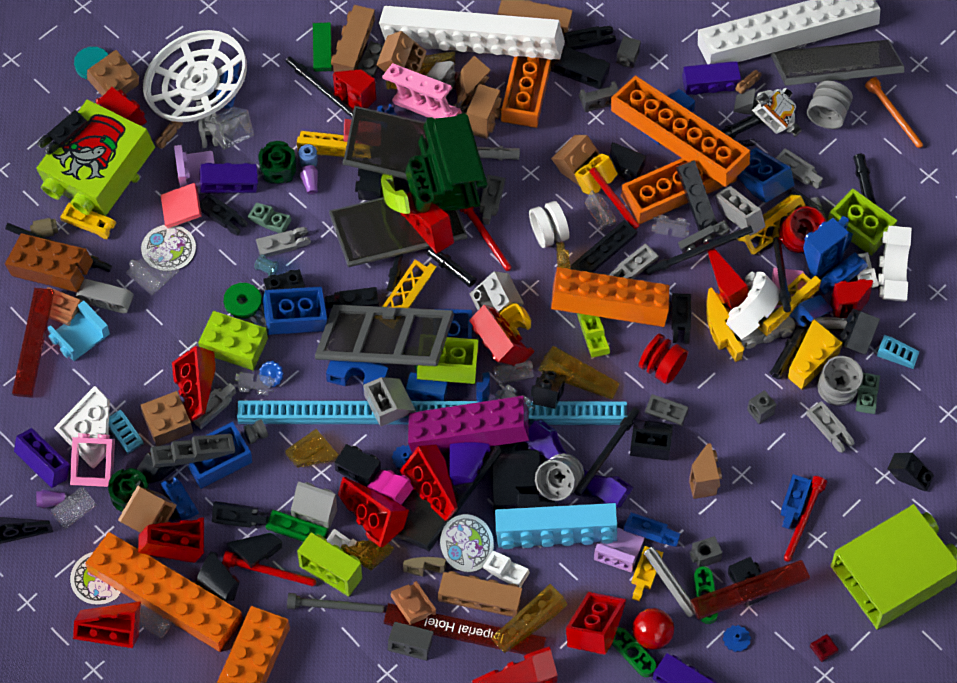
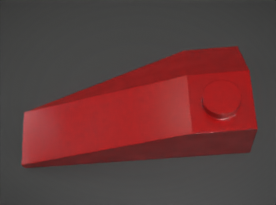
M347 477L342 478L338 492L339 498L346 508L357 517L356 522L364 527L367 538L380 548L384 547L404 529L409 510L398 502Z
M546 647L525 655V660L519 663H514L513 661L508 663L500 672L499 670H493L472 680V683H557L558 675L551 649Z

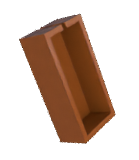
M21 233L5 262V266L13 277L78 292L84 280L83 275H87L93 260L87 249Z

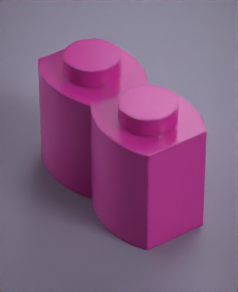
M380 470L367 486L401 505L414 489L408 477L396 475L391 470Z

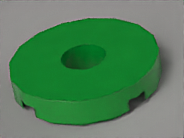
M249 283L232 285L226 290L223 300L226 311L238 319L254 316L258 309H260L262 302L259 290ZM240 298H246L248 300L244 304H240L237 302Z

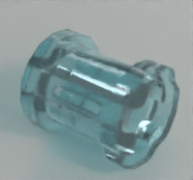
M261 254L257 258L254 267L256 270H262L270 276L276 274L279 262H273L267 259L264 254Z

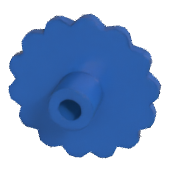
M275 361L263 363L259 369L260 381L268 387L279 385L284 375L282 366L278 362L275 363Z
M402 445L393 451L392 460L396 468L401 469L412 455L409 445Z
M732 625L731 628H727L726 632L723 633L724 645L728 647V650L742 652L750 645L751 637L745 627Z

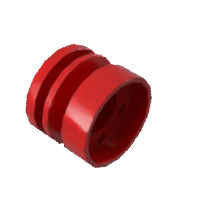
M809 206L799 207L782 222L779 228V237L783 246L791 252L804 253V238L811 231L815 232L826 221L824 216L816 208Z
M659 333L645 348L638 367L642 370L647 369L646 372L652 374L657 369L655 378L668 385L683 367L688 351L678 344L670 349L672 341L670 339L665 340V336Z

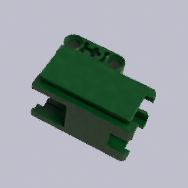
M463 113L452 117L427 118L424 124L427 140L423 138L422 134L418 141L421 155L411 157L405 171L415 209L425 213L430 210L432 204H436L443 211L480 206L475 182L477 188L483 187L485 189L488 184L468 115Z

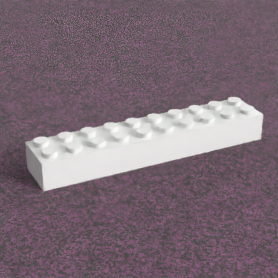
M808 0L699 29L698 47L707 64L740 62L878 25L880 7L876 0Z
M384 6L379 21L385 40L388 35L403 31L425 49L455 50L479 54L490 53L514 57L525 56L552 60L561 58L565 43L560 22L554 19Z

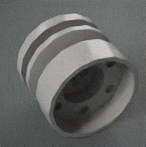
M835 81L820 82L817 84L813 99H811L808 106V118L816 125L826 129L841 127L853 99L852 92L846 86Z
M835 356L828 360L823 367L817 384L818 393L822 399L835 406L850 403L855 398L862 383L863 373L860 365L852 358L846 356Z
M562 453L553 456L540 465L536 471L535 483L538 491L549 500L558 501L565 499L575 491L584 478L583 465L571 454Z

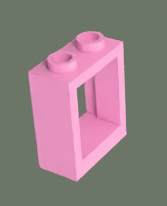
M78 433V437H72L70 485L108 487V482L114 472L115 439L110 438V435L98 434V438H90V434ZM79 443L107 444L105 478L78 476Z

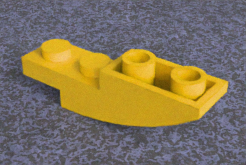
M711 287L708 289L706 316L710 333L717 348L721 350L726 347L734 361L737 362L743 357L744 346L740 340L737 341L734 331L726 324L730 310L724 307L718 293H715Z

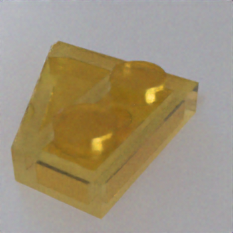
M564 242L556 243L557 267L570 269L569 251L565 250Z
M317 429L285 450V454L297 468L335 461L339 456Z
M371 540L357 541L355 546L348 547L347 544L341 546L344 553L349 556H356L360 560L361 565L371 571L391 555L394 549L390 544L380 548Z

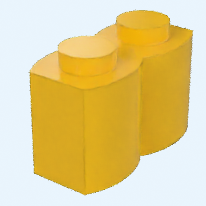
M605 154L596 156L589 164L583 166L574 174L583 193L594 195L601 189L589 173V170L593 167L597 169L607 184L611 183L617 176L610 157Z

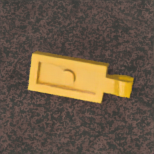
M644 546L631 581L632 584L636 585L632 599L639 602L644 588L651 589L657 573L644 555V552L649 549L647 546ZM656 550L662 558L664 552Z

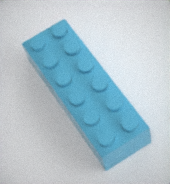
M616 503L495 510L498 548L512 549L519 546L531 548L538 545L551 547L556 544L571 546L575 543L591 545L594 542L610 544L618 541Z

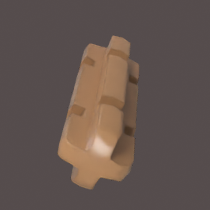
M757 70L752 71L751 74L737 84L736 91L742 94L748 90L755 82L760 80L761 72Z
M171 121L172 124H169L160 134L161 136L155 140V145L161 149L164 148L167 144L166 142H169L177 130L182 127V122Z

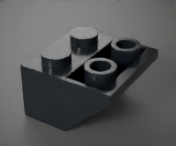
M634 419L630 456L668 461L673 424Z

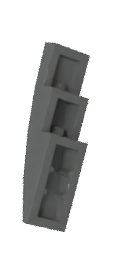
M232 434L193 436L192 440L173 441L171 445L152 446L150 452L153 467L157 468L195 463L235 453Z

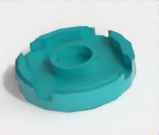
M87 47L79 51L74 58L77 74L87 79V70L108 56V53L99 47Z

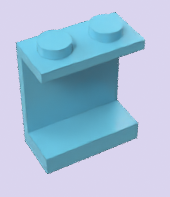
M84 300L78 304L80 312L71 320L70 326L63 324L56 330L51 325L48 327L50 341L54 345L58 344L61 347L62 354L66 358L70 357L73 361L110 335L108 325Z

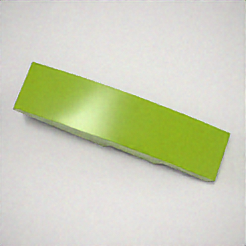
M577 313L591 358L610 354V348L605 338L600 318L598 316Z

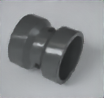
M262 419L255 421L253 425L243 426L244 433L250 444L256 442L259 438L264 439L268 437V432Z

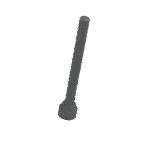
M288 593L287 609L295 610V608L300 606L384 613V605L300 598L301 596H297V593Z

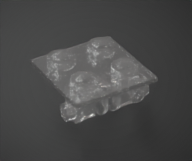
M152 248L139 261L131 260L129 263L130 269L126 271V274L153 295L175 276L179 270Z

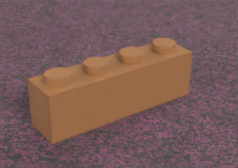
M501 0L498 15L559 20L564 37V33L569 32L573 10L550 6L549 4L535 3L530 0Z
M354 5L352 11L348 12L347 25H344L342 28V39L337 42L336 55L333 54L331 59L334 72L357 70L375 22V9Z
M454 571L443 572L438 592V601L515 618H517L522 598V588L515 584L505 585L500 584L496 580L486 581L472 575L468 577L462 576Z

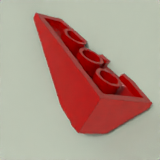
M715 248L707 251L720 291L718 296L721 302L727 304L731 309L740 306L748 297V285Z
M197 345L172 362L173 380L180 388L178 391L179 395L184 398L183 405L192 422L206 413L216 369L214 352Z
M436 444L418 446L400 469V473L411 480L410 484L414 488L413 490L420 494L419 497L422 500H427L431 504V508L441 518L448 521L458 507L446 461Z

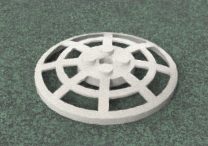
M197 31L181 36L166 45L149 64L143 80L144 97L149 107L157 115L170 121L189 122L210 116L228 104L241 88L247 72L245 53L233 37L219 31ZM199 40H215L212 49H201L191 52L188 46L189 43ZM223 41L233 46L239 55L230 61L225 54L219 51L221 42ZM180 47L182 48L185 56L178 59L169 70L160 67L161 63L171 53ZM209 55L207 61L195 62L194 60L195 57ZM216 57L226 63V65L218 70L213 65ZM242 60V71L237 84H231L234 76L233 67ZM187 61L188 65L179 74L175 73ZM228 71L227 83H219L220 75ZM155 73L165 76L162 83V94L152 96L151 84ZM170 79L176 80L177 89L168 92ZM214 90H222L217 97L209 101L208 96ZM227 91H231L225 97V99H223L214 107H211V105L215 104L218 100H220L226 94ZM182 95L185 100L181 105H177L171 98ZM165 100L176 111L172 115L164 114L155 106L154 102ZM192 100H202L203 105L188 107ZM202 109L205 110L204 112L195 115L180 116L183 112H194Z

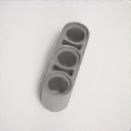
M84 279L75 298L81 301L84 300L88 305L119 313H127L134 294L124 288Z

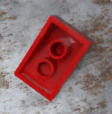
M588 592L566 627L567 647L606 655L613 643L626 599Z

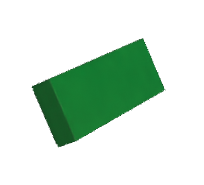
M331 22L313 23L314 72L332 71Z
M272 510L265 526L269 531L302 542L306 540L310 533L316 536L319 534L326 538L328 528L276 510Z

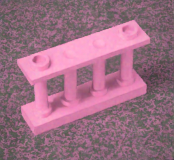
M393 63L382 76L383 79L396 84L398 92L392 101L397 106L428 118L433 117L434 119L462 114L461 109L451 106L447 102L446 96L452 89L451 85Z

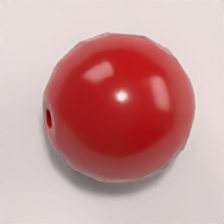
M649 608L639 613L633 622V635L642 647L650 650L661 649L668 645L674 636V622L664 610Z

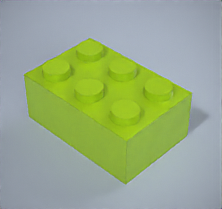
M853 188L830 211L828 221L834 218L837 222L842 216L849 219L847 231L853 234L851 242L866 253L868 252L871 256L883 244V232H887L888 226H896L898 221Z
M213 311L198 344L199 347L213 351L216 359L254 371L268 340L267 329Z
M420 336L418 356H430L436 336ZM447 337L438 366L418 365L417 379L475 384L478 340Z
M310 533L297 550L299 567L348 597L362 580L360 560L354 555L349 556L344 553L343 549L338 545H331L319 534L316 536Z

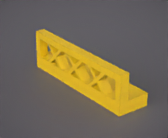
M301 131L300 136L297 138V150L299 151L303 145L310 144L316 148L319 155L344 157L347 142L343 141V135ZM355 143L352 158L371 160L373 146Z
M790 195L763 214L765 228L751 236L746 235L738 238V241L745 242L750 253L755 255L773 242V238L779 237L778 230L783 216H790L797 206H806L800 195ZM769 226L774 227L773 235L770 237L765 236L767 228ZM758 236L760 237L759 245L754 248L751 239Z
M415 259L382 307H387L390 303V306L394 308H410L432 276L436 266L430 263L426 267ZM415 266L423 271L420 277L413 276L412 270ZM411 282L413 288L411 291L404 292L402 284ZM402 296L403 303L394 306L393 297ZM381 315L375 316L376 320L393 331L403 318V316L395 315L394 319L388 321L383 319Z
M804 273L799 275L788 285V291L794 294L790 302L791 311L784 312L783 304L779 301L777 305L782 306L774 313H771L763 322V325L758 322L760 324L758 329L768 336L789 317L799 303L808 300L819 290L821 280L816 276L810 279ZM803 280L806 285L798 289V283Z

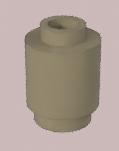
M45 218L35 220L33 225H30V231L45 238L54 236V234L58 233L56 219Z

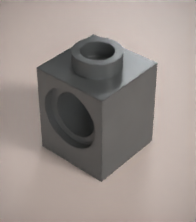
M624 36L617 52L616 63L624 67L634 68L640 53L641 41Z
M764 390L749 400L747 411L758 424H761L774 415L777 404Z
M715 536L692 544L690 557L693 563L696 562L698 568L721 561L722 551ZM705 550L708 551L710 554L703 555L701 554V551Z

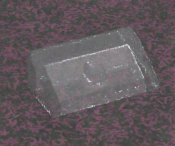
M80 487L51 511L55 519L66 529L94 508L96 503L84 487Z

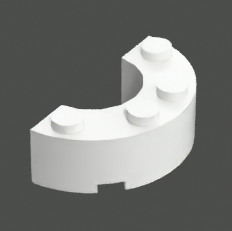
M888 226L887 232H883L882 243H885L883 256L879 257V267H882V274H878V285H881L879 297H882L883 300L907 301V261L911 245L912 228Z
M750 272L745 277V283L749 289L748 297L740 306L733 308L729 312L726 324L740 339H743L760 326L758 322L764 316L768 318L779 302L781 291L764 272Z

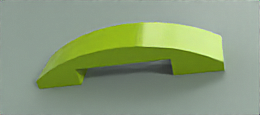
M383 174L381 184L385 203L397 212L409 214L408 196L403 190L395 191L393 177Z

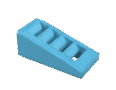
M884 335L877 357L914 369L920 351L890 336ZM901 351L905 352L903 357L900 356ZM908 354L912 355L910 361L907 360Z
M121 410L109 416V430L127 454L144 444ZM123 426H126V427H125L124 429H122L121 431H119V432L117 431L118 429L122 428ZM129 432L131 433V434H129L128 436H126V437H124V438L122 439V436H124L125 434H127V433H129ZM133 438L136 439V440L133 441L132 443H130V444H128V445L126 444V443H127L128 441H130L131 439H133Z

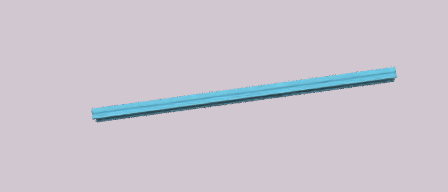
M238 401V424H255V421L262 419L264 424H379L367 401ZM411 401L416 412L477 403V401ZM525 401L528 408L529 425H532L535 420L541 419L548 425H620L622 419L627 417V402L559 401L556 408L553 409L532 404L533 401ZM409 415L389 424H409Z

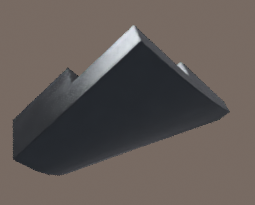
M518 494L516 496L517 508L558 506V503L554 500L538 497V494Z
M265 533L227 543V547L238 558L241 557L252 569L264 558L268 560L282 548V541L272 533Z
M211 551L201 567L195 584L224 601H234L240 581L235 575L230 573L226 564L221 563L217 558L218 554Z

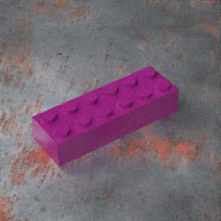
M524 396L409 413L408 444L412 454L418 446L436 444L441 454L450 453V444L478 442L497 446L529 441V414Z

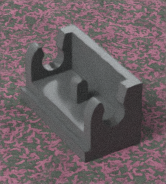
M611 82L612 85L610 87L585 93L584 89L580 90L579 98L584 111L589 112L611 106V97L619 91L616 82Z
M651 394L645 413L683 426L685 417L688 415V407Z
M394 622L388 639V651L427 661L432 645L433 631Z

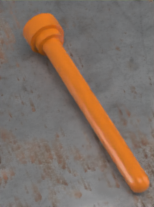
M877 77L867 81L865 84L867 90L877 95L915 146L921 148L923 146L922 141L881 90V82Z

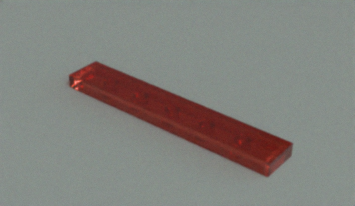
M34 288L12 391L13 396L33 397L54 297L53 289Z
M799 560L690 600V603L699 620L810 579V575L803 561Z

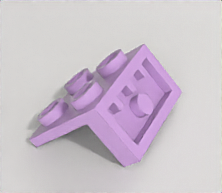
M182 145L174 146L180 188L192 183L200 186V165L205 163L214 164L213 151L187 154L182 151Z
M617 528L618 541L610 544L597 543L594 560L632 573L644 537Z

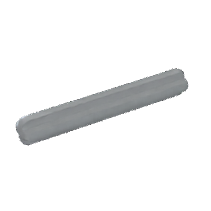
M654 547L647 549L644 555L686 615L691 617L696 614L698 609Z

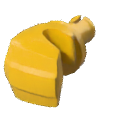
M512 303L500 312L510 324L509 329L515 336L517 334L520 335L517 330L518 327L525 328L526 330L531 328V318L522 306Z

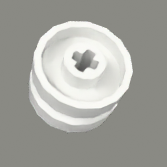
M557 201L546 203L544 209L538 206L529 210L533 232L542 248L552 246L554 239L559 243L569 239L568 224Z

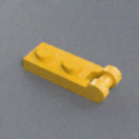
M71 203L67 204L60 217L61 221L97 234L103 239H108L110 230L116 225L115 220L93 211L89 215H85L76 210Z

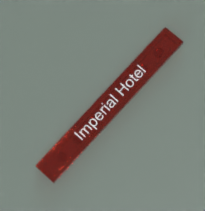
M388 603L384 624L393 626L394 622L410 625L398 606ZM431 614L428 618L410 625L433 631V635L523 655L543 649L546 637L441 614Z

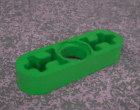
M702 566L697 568L694 574L699 617L703 623L713 624L718 617L713 574L708 567ZM701 573H704V575L707 576L705 581L706 585L703 586V581L700 577ZM708 591L712 597L705 600L701 598L700 593ZM707 605H710L709 610L710 613H712L711 618H708V616L706 615Z
M617 628L612 645L642 677L653 676L656 669L655 660L627 630ZM616 635H623L624 643L621 640L616 641ZM630 648H636L639 651V655L631 657L627 651ZM643 663L651 665L650 671L648 669L643 670Z

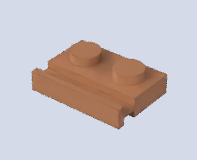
M47 287L35 311L40 315L70 326L71 320L74 319L79 310L78 304L82 301Z
M417 581L413 585L408 584L391 591V598L410 625L428 618L431 614L436 615V608Z

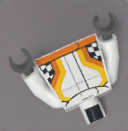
M784 88L782 91L780 89L775 91L767 90L757 94L755 99L759 104L752 111L776 134L788 129L787 132L792 133L796 137L802 131L801 127L795 123L794 111L796 104L790 99L792 92L789 89Z

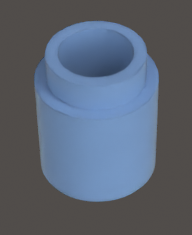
M310 144L301 146L298 151L300 166L313 165L316 167L318 163L316 148Z

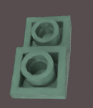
M257 202L248 216V219L277 233L285 232L292 221L290 215L275 212L271 206Z
M863 373L862 383L858 389L855 411L875 414L880 375Z

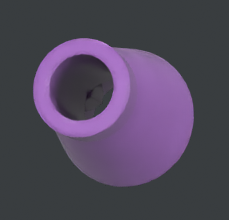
M313 165L302 167L300 176L307 194L317 193L318 170Z
M44 489L36 491L37 507H42L43 509L65 504L64 492L60 493Z

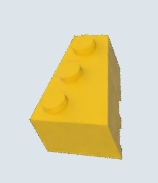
M813 320L790 366L788 379L802 390L823 370L828 360L840 354L843 343L816 320Z

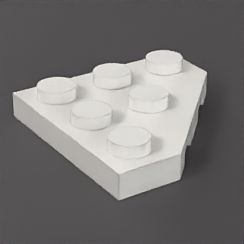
M94 386L54 429L71 447L72 437H78V433L90 434V438H98V434L108 435L110 400ZM79 443V455L90 467L95 468L106 457L107 444Z

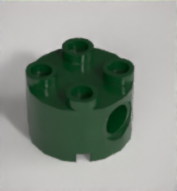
M283 141L269 142L266 144V147L260 149L258 160L264 181L275 184L292 181L297 169L294 149Z
M134 468L118 470L108 482V491L112 504L120 512L126 507L137 486L149 489L145 476Z

